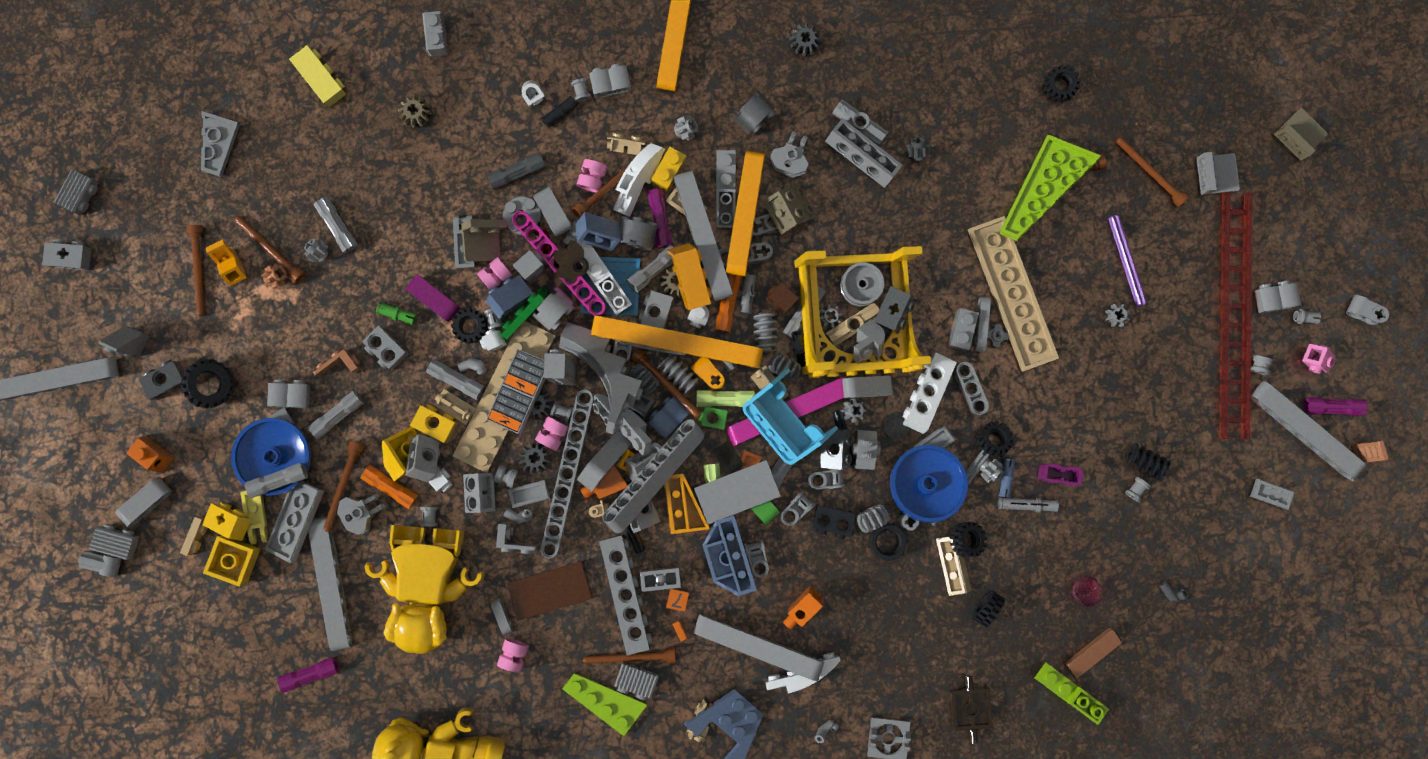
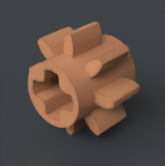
M276 264L273 267L269 265L264 269L266 272L262 274L266 285L272 287V289L285 285L284 280L288 277L284 268Z

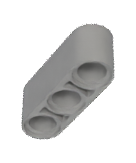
M550 187L533 195L556 237L573 228Z
M969 362L957 364L953 372L968 410L973 415L985 414L988 411L989 404L974 367ZM961 366H965L968 369L966 376L960 374L959 369ZM969 383L975 386V392L973 394H970L967 391V385ZM977 401L981 402L983 406L980 412L974 408V404Z
M892 376L842 379L844 398L893 395Z
M158 476L148 482L119 507L115 513L127 528L132 527L172 493V490Z

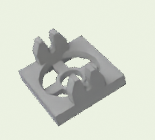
M871 717L867 756L882 759H907V752L910 750L909 742L911 741L909 733L910 721ZM887 724L886 731L882 734H877L878 728ZM893 725L901 730L903 737L895 736L892 732ZM886 733H891L894 736V740L890 744L883 741V736ZM875 740L881 741L884 744V752H881L876 747ZM903 743L898 751L890 753L892 745Z

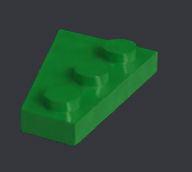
M544 284L537 292L531 294L525 306L521 305L514 313L516 316L512 320L508 319L504 323L501 335L506 340L545 300L549 289Z

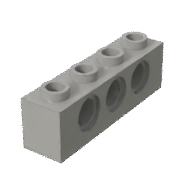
M843 118L825 140L827 144L884 188L902 167L901 163Z

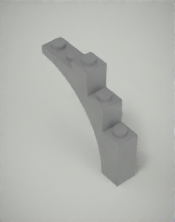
M567 322L560 337L559 348L571 352L585 361L603 382L610 404V415L606 432L613 434L616 427L620 428L623 420L622 412L626 413L629 405L634 407L636 400L640 401L643 389H640L642 381L626 376L628 367H625L626 359L610 353L612 345H609L610 339L591 335V330Z

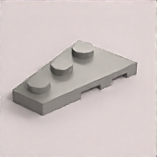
M202 111L203 128L201 135L203 136V147L201 148V171L222 178L240 124Z

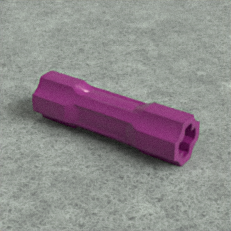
M664 189L647 191L654 223L658 224L655 236L656 247L666 248L669 245L673 246L665 209Z
M1308 397L1303 401V411L1305 414L1362 416L1367 413V401L1365 399L1346 400Z
M332 657L304 669L277 677V683L280 691L284 693L312 681L340 672L337 659Z

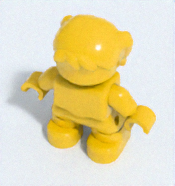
M391 525L389 543L397 577L392 572L388 573L390 569L388 560H384L381 563L382 570L379 573L375 572L374 564L370 562L365 564L367 575L372 578H380L379 582L388 595L395 597L400 602H409V605L402 607L397 603L392 605V611L383 632L386 640L395 643L402 651L425 654L442 646L447 639L445 617L440 607H433V604L438 605L456 601L467 590V586L478 585L484 580V572L477 573V578L471 581L467 575L469 569L464 567L460 574L461 579L457 578L450 582L451 575L458 561V558L454 557H458L461 553L464 531L434 528L432 546L422 544L425 541L426 528Z
M465 707L458 712L454 722L451 720L434 730L428 739L426 747H423V738L429 736V730L421 729L413 722L402 717L394 719L389 727L385 728L376 738L372 759H502L505 739L489 735L453 738L459 733L458 730L462 732L472 731L470 724L465 725L461 722L463 716H471L473 713L472 708Z

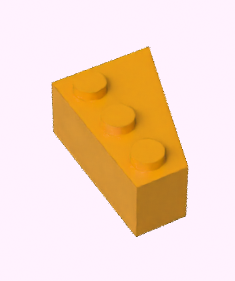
M689 243L667 249L668 255H671L674 266L672 268L674 273L676 272L679 282L678 286L685 307L688 310L711 304L710 298H712L710 287H706L705 280L707 279V274L700 265V261H702L700 250H696Z
M684 474L672 475L664 484L670 534L710 529Z

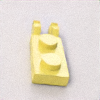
M242 491L240 494L243 512H245L244 516L251 519L247 529L250 544L253 545L257 542L255 528L260 529L262 542H268L269 536L266 528L267 520L263 495L250 498L247 491Z

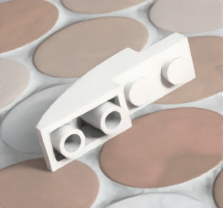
M650 143L633 159L615 189L620 194L613 210L628 217L631 216L644 183H651V178L665 151L664 148Z
M582 243L584 258L589 263L587 274L616 315L632 305V303L592 245Z
M834 652L823 655V658L819 659L825 662L819 680L833 670L841 661L838 654L835 655ZM787 671V674L782 676L779 673L768 676V679H765L767 690L786 686L788 693L801 690L817 682Z

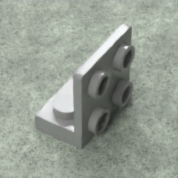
M1207 152L1196 158L1201 195L1240 190L1236 155L1234 153L1212 155V152Z
M507 522L498 524L496 548H501L502 552H513L515 549L521 550L520 553L532 554L540 549V545L510 542V539H513L514 527H511V523Z

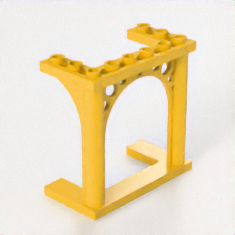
M922 246L902 247L889 254L826 256V251H806L795 260V268H799L806 366L802 367L803 375H808L809 378H819L827 375V377H837L839 373H846V376L858 375V372L865 371V375L877 374L876 371L883 370L884 374L895 373L897 369H902V373L925 369V365L931 364V357L923 356L917 347L913 333L911 312L906 317L907 323L903 330H900L899 333L891 331L890 336L884 343V350L881 355L883 360L880 358L876 360L872 354L868 358L870 362H867V359L859 364L856 361L851 363L853 354L841 351L827 339L821 326L816 267L852 266L861 262L873 265L890 264L892 287L910 294L907 262L922 255ZM894 308V313L900 311V309ZM897 338L896 344L898 343V346L892 343V339ZM821 342H824L826 344V348L822 349V351L820 352V348H822ZM886 347H890L895 351V359H890L886 356ZM829 350L834 351L835 357L833 361L825 362V353ZM840 356L845 357V362L840 361L836 364Z

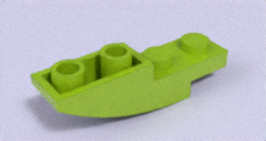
M1046 662L1035 676L1036 680L1097 725H1099L1109 711L1106 706Z

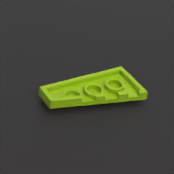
M575 672L562 688L623 736H625L648 705L643 701L636 700L629 695L622 694L613 688L606 687Z

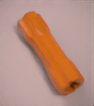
M727 274L733 296L721 299L715 330L730 333L741 276Z
M368 465L360 479L394 498L407 509H411L419 497L418 494L393 481L372 465Z

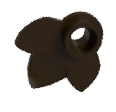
M569 241L568 250L560 249L553 252L555 261L560 265L555 273L557 276L569 279L574 275L582 276L587 273L589 263L584 258V249L576 241ZM578 262L583 264L582 269H577L576 264Z

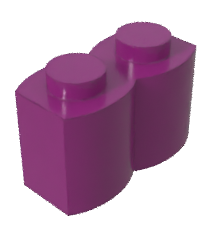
M1058 464L1039 465L1038 479L1042 482L1060 483L1066 486H1079L1082 484L1083 470L1072 466L1062 467Z

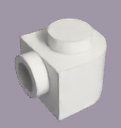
M529 80L522 86V96L528 106L532 103L537 105L543 101L542 97L545 94L536 81Z
M702 306L692 309L687 318V321H690V325L699 329L701 326L706 327L709 319L708 308Z
M496 329L485 332V336L479 340L483 350L487 349L489 353L495 352L507 345L504 337L501 335V331H496Z
M439 468L437 475L428 481L437 492H446L453 486L449 479L451 475L445 468Z

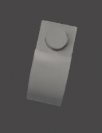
M872 319L857 328L856 342L858 344L854 346L853 360L858 364L870 358L872 354L879 358L884 350V330Z

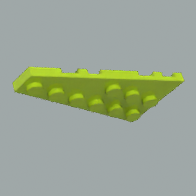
M1047 135L1000 230V234L1018 241L1098 162L1101 155Z

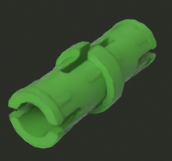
M379 302L378 306L380 308L377 307L376 309L377 314L391 317L394 321L400 320L414 325V319L417 318L416 313L403 310L400 306L394 307L383 302Z

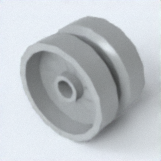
M866 262L850 266L840 281L842 297L850 305L856 307H866L875 302L882 294L884 288V278L880 270L873 264ZM860 281L863 282V285H866V286H865V287H860V286H859V282H860Z

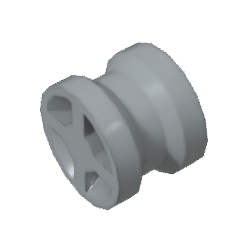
M1253 356L1254 364L1251 366L1250 371L1256 374L1270 375L1269 367L1272 365L1273 359L1264 356Z

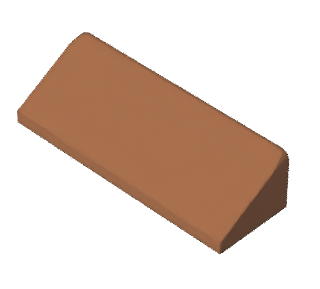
M1107 628L1064 664L1074 677L1078 679L1119 646L1121 641L1112 628Z

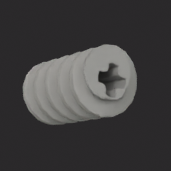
M759 313L753 317L754 320L758 321L753 324V327L759 329L753 332L755 336H758L753 342L759 344L754 347L764 349L763 353L778 352L772 349V347L778 346V343L772 342L773 339L778 338V336L772 334V332L778 330V328L772 327V324L778 323L777 320L772 319L773 316L778 315L777 313Z
M677 355L673 357L668 356L656 369H663V376L669 374L667 380L671 381L674 379L672 385L674 387L680 385L678 390L680 392L685 391L683 394L685 395L696 385L699 378L692 379L693 372L686 373L688 366L681 368L683 361L675 362L678 357Z

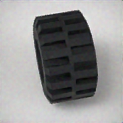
M213 359L195 362L185 370L181 378L182 385L180 386L183 390V396L188 399L189 403L202 409L222 405L233 393L234 383L232 379L234 377L230 374V369L226 368L222 362L219 363ZM211 373L218 379L219 388L215 394L207 396L198 391L196 379L199 375Z

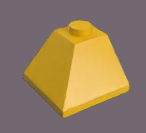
M409 427L382 441L384 467L393 481L406 476L410 441L418 435L413 427Z

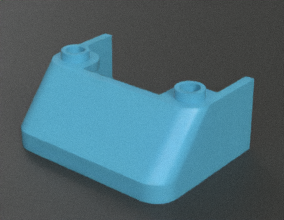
M787 368L743 405V412L785 463L792 465L821 446L838 428L835 426L824 433L817 425L812 424L808 427L803 425L782 399L786 394V387L781 379L790 372L789 368Z

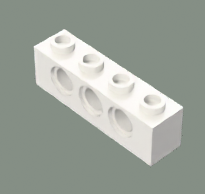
M938 353L931 357V364L925 365V373H921L918 378L917 384H919L917 391L914 390L910 397V401H912L910 408L906 407L902 417L905 418L903 425L922 434L929 429L957 362ZM931 372H935L939 379L933 378ZM924 389H929L932 396L926 395ZM918 405L924 408V413L918 411Z

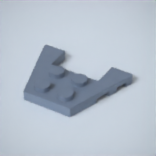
M734 689L714 702V705L705 711L702 710L697 713L698 715L693 719L685 721L684 725L698 737L712 721L737 742L724 759H745L763 714Z

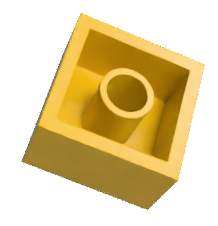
M217 536L203 574L239 587L247 585L261 548L239 540Z

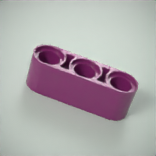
M418 274L405 288L448 323L460 309L457 304Z

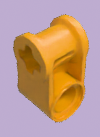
M700 357L690 367L710 388L714 390L723 388L725 378L708 358ZM712 377H721L719 379L720 384L717 385L715 383L714 385H712Z

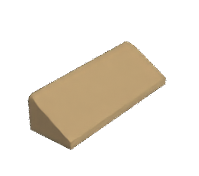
M950 536L936 539L949 596L970 592L971 586L965 559L956 555L957 552L952 550L954 546H951L950 543L953 542V539H950Z

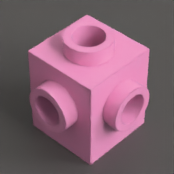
M1309 344L1302 361L1314 373H1329L1335 364L1336 356L1328 346Z

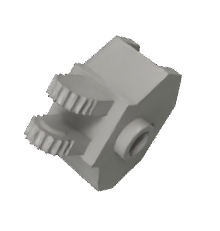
M792 132L788 143L784 147L773 149L770 163L776 172L791 178L805 175L809 163L803 155V148L808 137L803 136L800 146L796 147L792 145L796 139V132Z
M857 430L855 443L852 446L854 469L875 470L877 456L880 457L881 446L877 445V431Z
M378 493L363 500L345 497L339 501L337 514L347 531L360 535L370 530L374 514L386 508L384 504H380L374 509H371L369 503L378 500L380 497Z

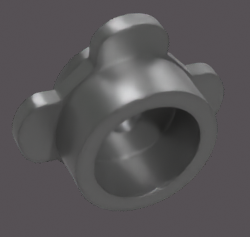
M996 324L991 331H988L987 338H989L993 346L998 347L1002 341L1008 340L1009 335L1004 332L1002 325Z

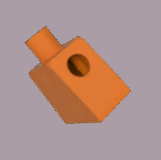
M148 436L139 437L127 451L128 456L145 469L163 473L175 459L174 456Z
M614 465L593 492L585 486L580 491L586 499L594 493L601 499L625 489L628 484L617 466Z
M810 585L789 607V616L783 621L785 626L790 630L797 624L801 627L804 626L823 607L824 597Z

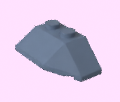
M734 515L715 521L703 543L713 582L737 596L757 591Z

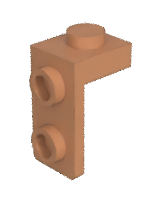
M339 349L331 355L332 358L330 360L319 363L313 373L315 376L320 377L340 361H343L352 373H357L362 368L359 365L361 362L355 354L351 355L348 350Z

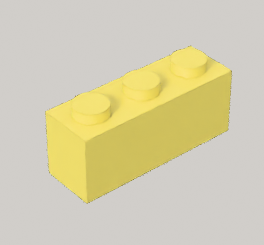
M306 45L289 60L321 101L329 108L346 95L343 90L345 86L339 78H333L331 75L333 70L327 63L322 64L320 61L322 56L315 48L311 50Z

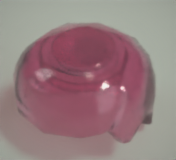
M1087 575L1076 580L1072 587V594L1075 600L1082 606L1088 608L1095 607L1102 600L1100 596L1102 587L1096 578Z

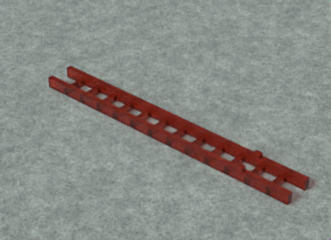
M1231 192L1222 193L1220 439H1228V423H1242L1241 440H1250L1252 193L1247 192L1244 194V210H1241V208H1230ZM1230 215H1244V228H1230ZM1230 234H1244L1243 247H1230ZM1230 252L1243 253V266H1230ZM1230 271L1243 272V285H1230ZM1229 290H1243V304H1229ZM1229 309H1243V323H1230ZM1229 328H1243L1242 342L1229 341ZM1229 347H1242V361L1229 360ZM1229 366H1242V380L1229 379ZM1228 385H1242V399H1228ZM1228 404H1242V418H1228Z

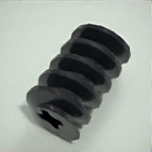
M1134 443L1126 454V460H1129V467L1136 463L1135 470H1139L1142 466V473L1145 474L1150 470L1149 477L1156 473L1157 481L1166 474L1171 460L1167 461L1166 457H1160L1158 453L1153 454V451L1150 449L1146 451L1144 446L1139 447L1138 443Z

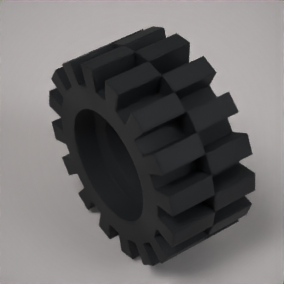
M1060 65L1059 67H1054L1047 74L1043 86H1045L1044 92H1048L1046 95L1048 97L1052 96L1051 100L1057 99V102L1062 100L1065 102L1078 92L1081 78L1078 79V72L1074 73L1076 69H1069V65L1065 67ZM1056 78H1066L1069 83L1066 90L1058 89L1055 85Z
M475 309L460 310L461 312L455 314V318H452V332L462 342L468 344L476 343L485 336V332L488 330L486 318ZM467 319H474L477 324L476 330L472 333H466L462 328L463 322Z
M991 421L978 431L976 445H980L979 451L983 449L984 452L982 454L984 456L989 454L988 458L993 456L994 459L1001 458L1013 447L1014 444L1012 442L1014 438H1011L1013 433L1012 431L1008 432L1010 429L1008 426L1004 428V423L999 425V421L994 423ZM990 434H994L1000 439V446L991 443L989 439Z
M959 523V525L954 527L955 530L951 531L954 535L950 536V539H953L950 545L954 546L952 550L957 552L956 555L963 558L976 557L985 551L983 547H987V543H984L987 540V537H984L986 532L985 530L981 531L983 527L981 525L978 526V523ZM967 532L972 538L970 547L967 546L965 541Z
M989 590L981 598L980 603L977 604L975 612L972 614V619L987 628L997 618L998 613L1001 612L1005 598L993 590Z

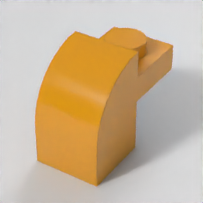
M223 239L206 247L207 254L217 264L219 275L229 286L247 278L243 264L232 246L229 247Z

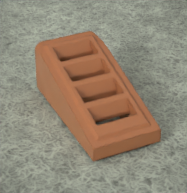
M1383 440L1363 441L1351 446L1353 453L1364 463L1389 459Z

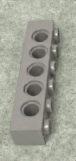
M550 350V353H545L544 378L556 385L576 386L577 363L565 352H562V350Z
M623 535L600 540L599 543L626 654L631 655L650 650V644H653L651 633H647L645 627L648 625L647 616L642 614L641 606H644L642 596L637 595L636 588L639 587L637 576H633L631 570L634 568L632 557L628 558L627 550L630 549L628 539H624ZM615 551H620L623 555V559L619 562L612 558V554ZM619 570L626 571V580L618 579L617 572ZM629 589L632 592V597L624 599L621 595L622 590ZM628 608L635 609L637 612L636 617L629 618L626 615V610ZM638 627L641 630V635L634 637L631 634V629Z

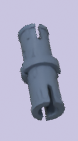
M1004 458V474L1001 477L999 496L1011 498L1012 483L1015 481L1013 475L1016 460Z

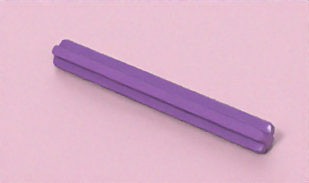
M1111 216L1109 223L1136 306L1145 305L1147 300L1120 216Z

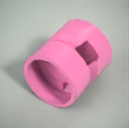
M584 159L581 168L583 174L579 175L576 185L596 193L602 187L603 182L601 178L605 177L608 167L600 162Z
M498 257L489 263V268L484 267L477 273L489 290L496 286L498 288L501 287V282H505L510 277H513Z
M547 416L543 423L544 429L539 431L535 440L557 451L562 443L560 438L565 437L569 427Z
M505 638L502 647L504 653L500 654L497 666L507 671L521 673L524 664L522 658L526 656L529 645L518 640Z

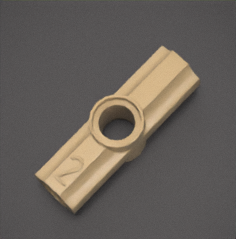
M873 302L825 333L828 340L836 347L856 334L857 329H851L849 322L856 320L860 327L871 319L874 321L879 312L878 306Z

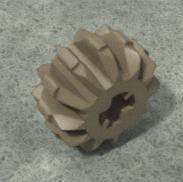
M417 95L413 96V100L407 96L408 102L401 101L403 107L398 108V111L402 113L399 118L405 120L404 124L406 126L411 124L413 128H416L418 123L420 127H423L422 121L429 122L426 116L432 114L428 110L430 108L429 103H425L426 100L423 97L419 99Z
M665 269L668 276L661 275V279L666 281L660 283L661 287L667 286L664 289V293H668L671 290V297L677 292V297L681 298L679 286L671 283L677 277L676 272H670L669 269Z

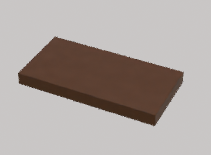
M582 561L507 583L517 621L592 599Z

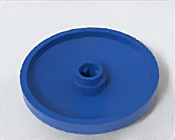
M264 418L246 426L235 439L231 452L233 471L243 486H245V482L284 470L300 462H303L308 472L311 462V449L304 433L293 423L278 418ZM302 480L273 489L262 495L284 494L298 486Z
M921 445L908 450L897 460L890 476V489L896 505L904 514L920 522L934 523L951 517L961 508L967 496L968 479L962 463L950 451L935 445Z

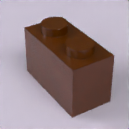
M783 283L779 286L775 284L767 294L769 296L767 302L783 316L789 312L799 299Z

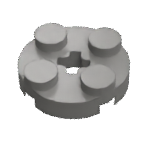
M516 197L506 203L503 211V220H506L507 228L511 232L522 235L512 222L513 215L518 211L526 212L537 225H540L542 219L541 210L533 199ZM525 217L524 221H521L519 218L517 221L518 225H524L527 218Z

